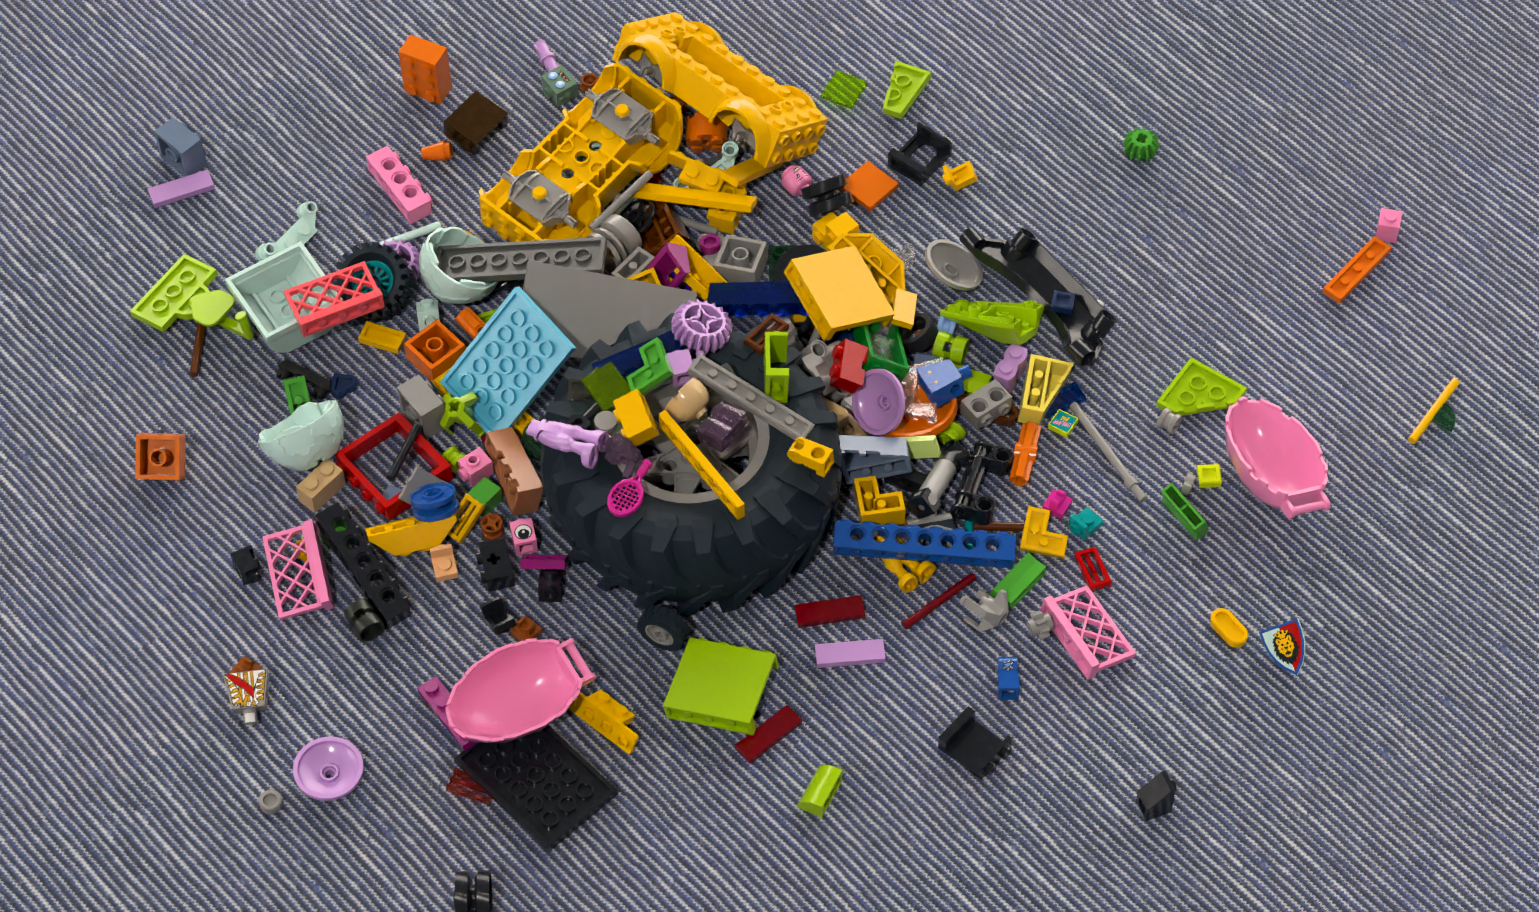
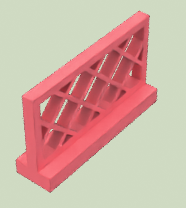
M365 261L283 291L300 327L303 338L385 307L383 294L380 288L378 289ZM363 270L365 273L362 279L352 277L355 272ZM338 278L345 280L341 287L333 285V281ZM349 281L359 284L356 291L346 288ZM317 286L325 287L321 294L312 292L313 288ZM363 286L370 287L373 290L365 294L360 293ZM329 289L338 291L336 298L326 296ZM298 293L304 295L301 302L293 300L291 296ZM343 293L352 296L349 300H340ZM308 297L318 299L315 306L306 304ZM322 301L332 303L330 307L319 308ZM302 308L312 311L311 314L303 317L299 315Z

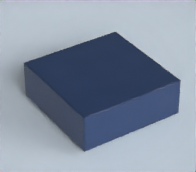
M1054 290L1050 311L1072 315L1075 294Z

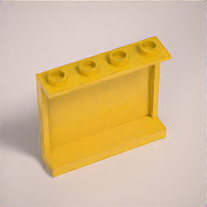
M855 246L791 259L784 271L823 341L831 340L836 331L880 321L884 327H887L895 315L893 308L888 303Z

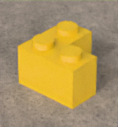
M830 212L812 224V238L814 242L818 245L820 244L826 251H829L828 247L842 232L859 233V224L847 212L838 217L833 212Z
M876 476L854 478V498L859 523L871 521L880 525H885L886 523L905 524L906 509L902 491L879 494Z

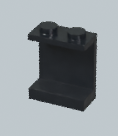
M968 706L939 736L938 749L982 780L987 774L991 775L994 772L997 763L1001 759L1004 760L1009 756L1012 751V738L1008 735L1002 741L975 721V711Z

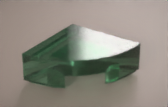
M1444 403L1433 417L1432 422L1452 432L1456 421L1455 413L1448 404Z

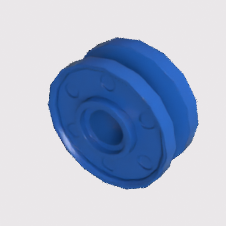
M436 482L414 490L410 495V502L414 507V518L422 522H435L457 513L459 502L455 498L457 496L455 486L446 482Z

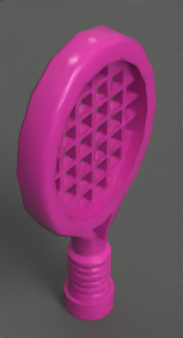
M644 459L635 477L618 482L610 490L607 497V506L611 514L622 518L632 515L641 507L644 500V489L641 485V480L653 466L650 460Z

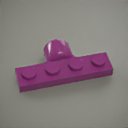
M437 676L417 687L420 696L464 751L477 744L464 739L449 727L445 708L450 693Z

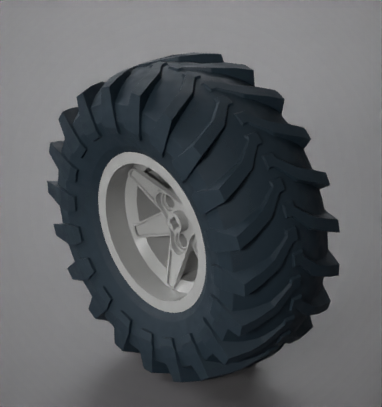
M670 313L658 329L648 332L639 320L628 324L619 334L613 347L601 339L592 344L582 358L579 369L568 367L556 388L554 400L549 401L544 419L569 424V418L573 413L584 414L599 399L605 403V406L598 413L602 411L614 413L613 410L616 408L613 401L631 392L626 377L644 366L639 351L640 347L658 337L663 343L666 354L675 350L688 349L686 345L680 346V341L675 340V334H672L671 321L674 313ZM759 325L752 328L746 334L732 331L729 341L724 344L722 349H717L715 353L709 350L705 354L708 359L720 366L728 363L737 377L764 393V354L760 356L756 350L750 349L749 345L743 344L744 339ZM764 330V331H763L758 337H756L753 341L756 342V341L763 335V333H764L766 330ZM794 346L788 348L786 363L774 362L770 363V367L789 368L788 402L781 404L815 424L814 429L806 439L833 449L834 463L825 477L817 475L816 470L806 467L804 464H797L789 459L787 452L795 441L794 439L728 398L723 397L713 389L708 393L709 402L705 407L708 411L700 420L694 418L689 422H682L672 417L691 441L697 444L696 447L744 502L745 516L739 520L734 517L659 427V413L665 410L668 402L672 397L675 398L679 393L678 391L683 387L673 388L671 377L642 394L647 401L660 435L635 447L630 440L626 441L621 433L623 425L617 421L616 430L609 434L607 448L604 452L598 451V461L593 469H588L582 465L580 455L574 452L556 450L541 443L540 469L542 486L548 509L552 513L549 516L552 528L562 533L571 545L572 550L568 556L575 565L587 563L592 569L603 576L596 585L597 587L607 592L616 586H620L638 595L634 607L644 610L654 602L663 600L676 602L678 615L691 616L705 602L718 601L722 612L726 613L736 610L744 603L754 589L766 599L776 593L784 584L791 570L801 574L817 552L820 541H825L836 515L842 478V450L840 449L839 434L836 432L839 428L837 414L829 411L821 396L826 386L820 376L807 377L795 364L802 355L800 351ZM690 349L691 359H696V350ZM595 416L590 420L591 431L596 430L594 424ZM708 431L723 435L708 441ZM650 444L657 448L661 454L645 458L650 460L653 466L641 480V485L644 489L642 505L630 516L616 517L608 509V494L618 482L635 477L644 460L635 461L636 455L645 446ZM738 456H748L749 458L748 466L741 474L732 470L722 461ZM662 481L668 485L674 484V492L660 489L652 484ZM699 484L702 488L711 490L703 493H695Z

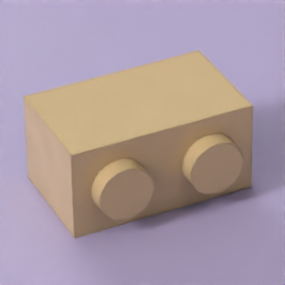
M329 459L323 461L296 486L299 502L316 513L346 485L343 470Z

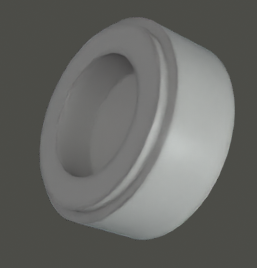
M610 411L598 413L594 419L595 429L606 431L608 434L614 432L617 428V419L614 413Z
M1187 474L1180 491L1181 494L1189 495L1196 478L1195 475Z
M266 790L259 796L260 809L266 814H275L283 806L282 797L276 790Z

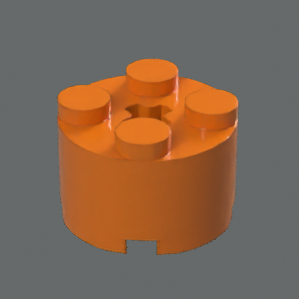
M700 112L694 113L692 118L687 116L686 145L690 147V151L693 153H701L703 150H711L715 153L722 152V145L728 141L727 125L717 115L712 123Z

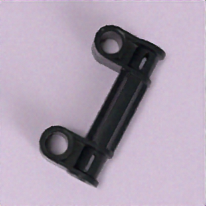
M977 441L973 447L974 455L968 460L955 495V504L951 506L950 513L953 517L960 520L974 522L979 525H988L993 520L995 502L988 496L977 494L985 472L998 476L1009 474L1013 453L1006 447L989 444L985 441Z

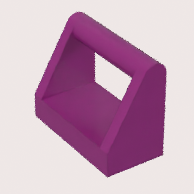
M667 242L647 266V270L654 267L661 285L677 288L690 273L686 246ZM677 266L680 271L669 282V274Z

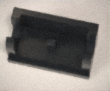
M912 469V472L884 477V483L914 493L920 489L930 471L926 475Z

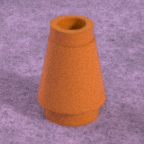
M444 140L422 147L423 160L448 161V159L453 158L451 142Z

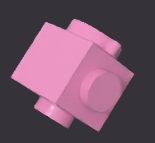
M480 447L458 460V474L464 482L467 481L472 487L483 477L488 478L494 474L492 460Z

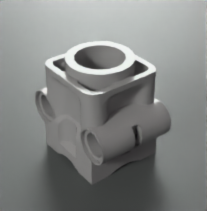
M814 340L801 351L802 355L795 364L807 377L820 376L826 386V389L821 393L822 398L837 403L849 394V392L830 386L831 377L829 376V371L833 365L834 358L832 357V351L835 345H838L841 341L837 340L826 345L821 340Z

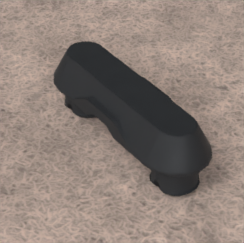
M287 359L277 365L279 370L276 377L283 381L284 379H289L291 375L297 377L304 375L306 380L315 385L314 390L311 392L312 395L320 400L324 399L327 392H331V381Z

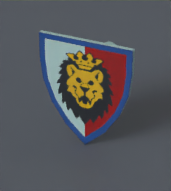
M1297 618L1260 631L1259 634L1272 659L1286 671L1298 675L1305 656V638L1299 619Z

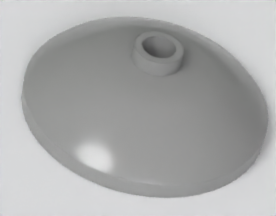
M939 239L932 241L926 248L925 260L929 270L946 286L956 290H973L982 282L983 271L981 265L974 255L963 246L949 240Z

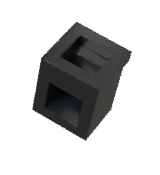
M251 545L230 554L233 566L244 586L261 579L259 573L261 565L258 558L254 556Z

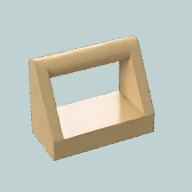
M823 398L829 411L837 414L839 428L836 432L839 435H867L859 422L845 408Z

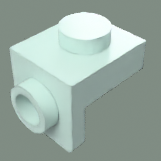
M423 299L420 302H416L419 331H422L437 319L440 321L438 300Z

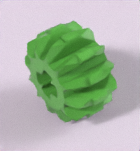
M1144 127L1141 130L1134 128L1133 132L1128 131L1123 142L1125 155H1129L1130 160L1136 158L1138 162L1141 159L1148 162L1149 158H1154L1157 150H1159L1157 135L1153 134L1152 129L1145 131Z

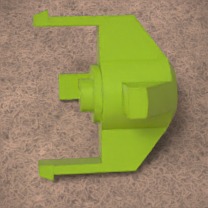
M474 392L461 397H452L447 393L443 396V400L446 403L444 407L445 412L439 424L453 436L454 433L449 427L454 422L458 424L464 423L476 435L481 437L485 433L484 430L471 418V406L479 398Z

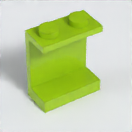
M765 332L764 393L779 403H787L789 368H771L770 363H786L788 332Z

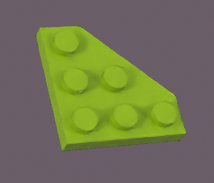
M1190 358L1158 399L1156 407L1161 410L1169 408L1175 415L1180 414L1182 416L1229 409V406L1238 402V399L1246 394L1247 387Z

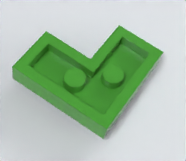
M658 337L639 348L644 366L626 377L631 391L638 389L641 394H644L674 375L663 343Z

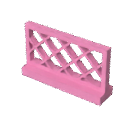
M312 519L303 521L304 525L262 537L280 620L325 608V610L335 608L318 527ZM303 533V540L299 546L290 542L294 534ZM279 539L283 541V544L276 552L270 548L269 542ZM287 545L296 549L290 559L281 555ZM300 552L305 553L308 557L303 566L294 562ZM279 558L288 562L282 572H279L274 567ZM292 565L301 569L295 579L286 575ZM305 572L312 576L308 586L299 583ZM283 578L292 582L286 592L279 590L278 587ZM296 585L305 589L299 600L290 596ZM309 592L316 595L317 603L306 605L303 601ZM287 598L296 603L292 610L283 611V605Z
M1088 585L1056 598L1048 596L1043 599L1040 611L1051 616L1054 624L1053 632L1087 680L1094 678L1099 671L1135 657L1136 652ZM1085 594L1090 602L1086 604L1076 601L1078 596ZM1058 604L1072 605L1070 612L1062 610ZM1074 606L1087 610L1086 617L1073 613ZM1089 612L1098 613L1102 618L1101 621L1088 618ZM1071 619L1084 622L1083 628L1074 627L1070 622ZM1086 623L1099 627L1098 634L1085 630ZM1102 628L1110 630L1114 637L1110 638L1100 635ZM1083 636L1096 639L1095 645L1086 644L1082 639ZM1098 641L1111 644L1110 651L1097 647ZM1114 645L1124 648L1126 653L1119 654L1113 652ZM1095 653L1108 656L1107 661L1099 663L1095 658Z

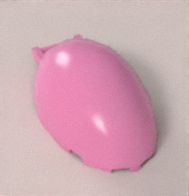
M1240 397L1238 402L1229 406L1225 418L1226 451L1243 485L1258 500L1276 510H1282L1288 519L1295 518L1299 514L1321 509L1323 511L1329 510L1331 507L1330 501L1323 492L1328 481V465L1322 457L1323 452L1318 442L1301 422L1293 416L1289 418L1285 415L1280 406L1261 398L1259 401L1248 400L1247 397Z
M536 638L526 639L515 644L510 643L495 649L474 663L459 682L453 686L445 708L448 724L461 737L473 743H507L539 732L566 712L576 699L581 687L594 681L597 676L594 672L590 671L574 645L576 642L573 638L561 644L558 640L554 639L537 640ZM565 650H567L570 656L572 657L576 666L583 675V678H580L577 672L575 671L571 662L564 653Z

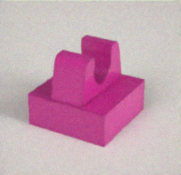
M1057 489V491L1052 490L1042 509L1050 510L1051 515L1062 520L1072 505L1073 499L1060 489Z

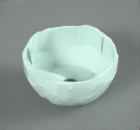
M437 228L427 237L420 250L419 271L425 285L436 298L447 304H466L477 300L480 301L489 295L499 282H477L461 279L458 282L440 270L437 259L438 246L484 244L481 239L475 235L468 234L462 228Z
M328 400L321 403H305L297 407L292 415L272 428L262 430L259 433L258 443L272 461L288 469L306 471L318 465V461H326L331 458L340 447L344 433V423L339 405L336 400Z

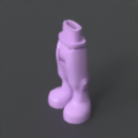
M533 419L526 430L527 435L533 436L535 441H540L550 448L563 452H574L580 455L582 465L588 469H593L596 466L598 451L604 452L609 442V434L606 431L584 430L577 425L547 421L546 419L542 421Z

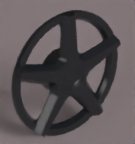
M637 199L630 203L621 212L620 216L627 219L635 227L639 235L642 236V233L651 224L657 211L651 200ZM640 203L638 209H633L629 213H626V211L633 205ZM645 203H649L651 211L642 213ZM648 218L644 226L641 227V222Z

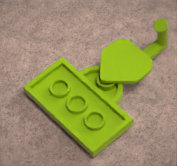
M183 254L130 310L133 318L162 332H165L179 318L183 320L194 319L195 322L206 327L217 324L248 340H251L254 336L246 311L238 312L235 315L236 320L225 316L235 304L232 295L222 290L209 292L207 286L217 277V270L186 254Z

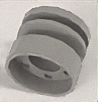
M618 214L610 215L601 224L600 228H596L593 233L586 237H606L607 249L604 268L610 271H614L638 246L642 247V239L638 231L627 219Z

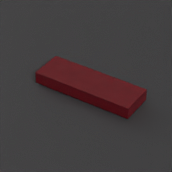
M861 595L794 605L798 628L865 618Z
M785 705L757 727L754 735L748 734L735 745V750L751 764L800 726L802 719L788 705Z

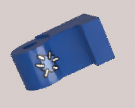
M998 657V700H1019L1020 686L1017 657ZM1003 691H1014V692H1012V693H1010V694H1007V693H1004Z

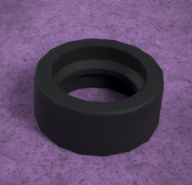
M926 313L915 314L911 330L898 326L904 351L908 354L921 353L928 349L935 342L938 334L937 326ZM924 328L920 334L909 339L914 332Z

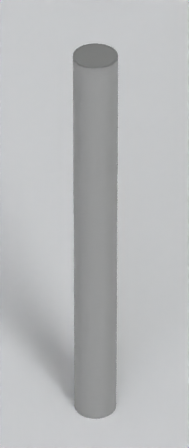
M647 170L588 225L589 229L594 231L596 228H599L610 215L615 213L653 177V174Z

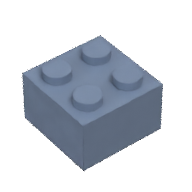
M172 117L154 131L160 157L184 177L199 172L207 165L202 138L197 133L191 132L182 121L179 122Z

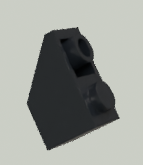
M1166 771L1160 772L1137 792L1136 803L1145 821L1172 812L1177 787L1172 777L1169 778Z

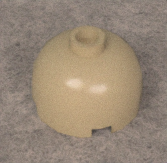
M695 377L689 380L678 391L675 398L672 397L665 407V410L676 420L682 422H689L694 418L700 420L708 411L705 407L709 402V394L706 387Z

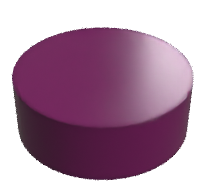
M714 234L704 235L699 241L700 250L707 255L716 254L721 248L720 238Z

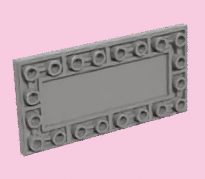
M531 260L527 261L523 291L576 347L570 355L571 358L582 359L590 346L599 339L609 346L616 342L624 328L639 320L647 332L658 329L663 320L670 313H674L682 303L686 304L688 300L695 302L697 292Z

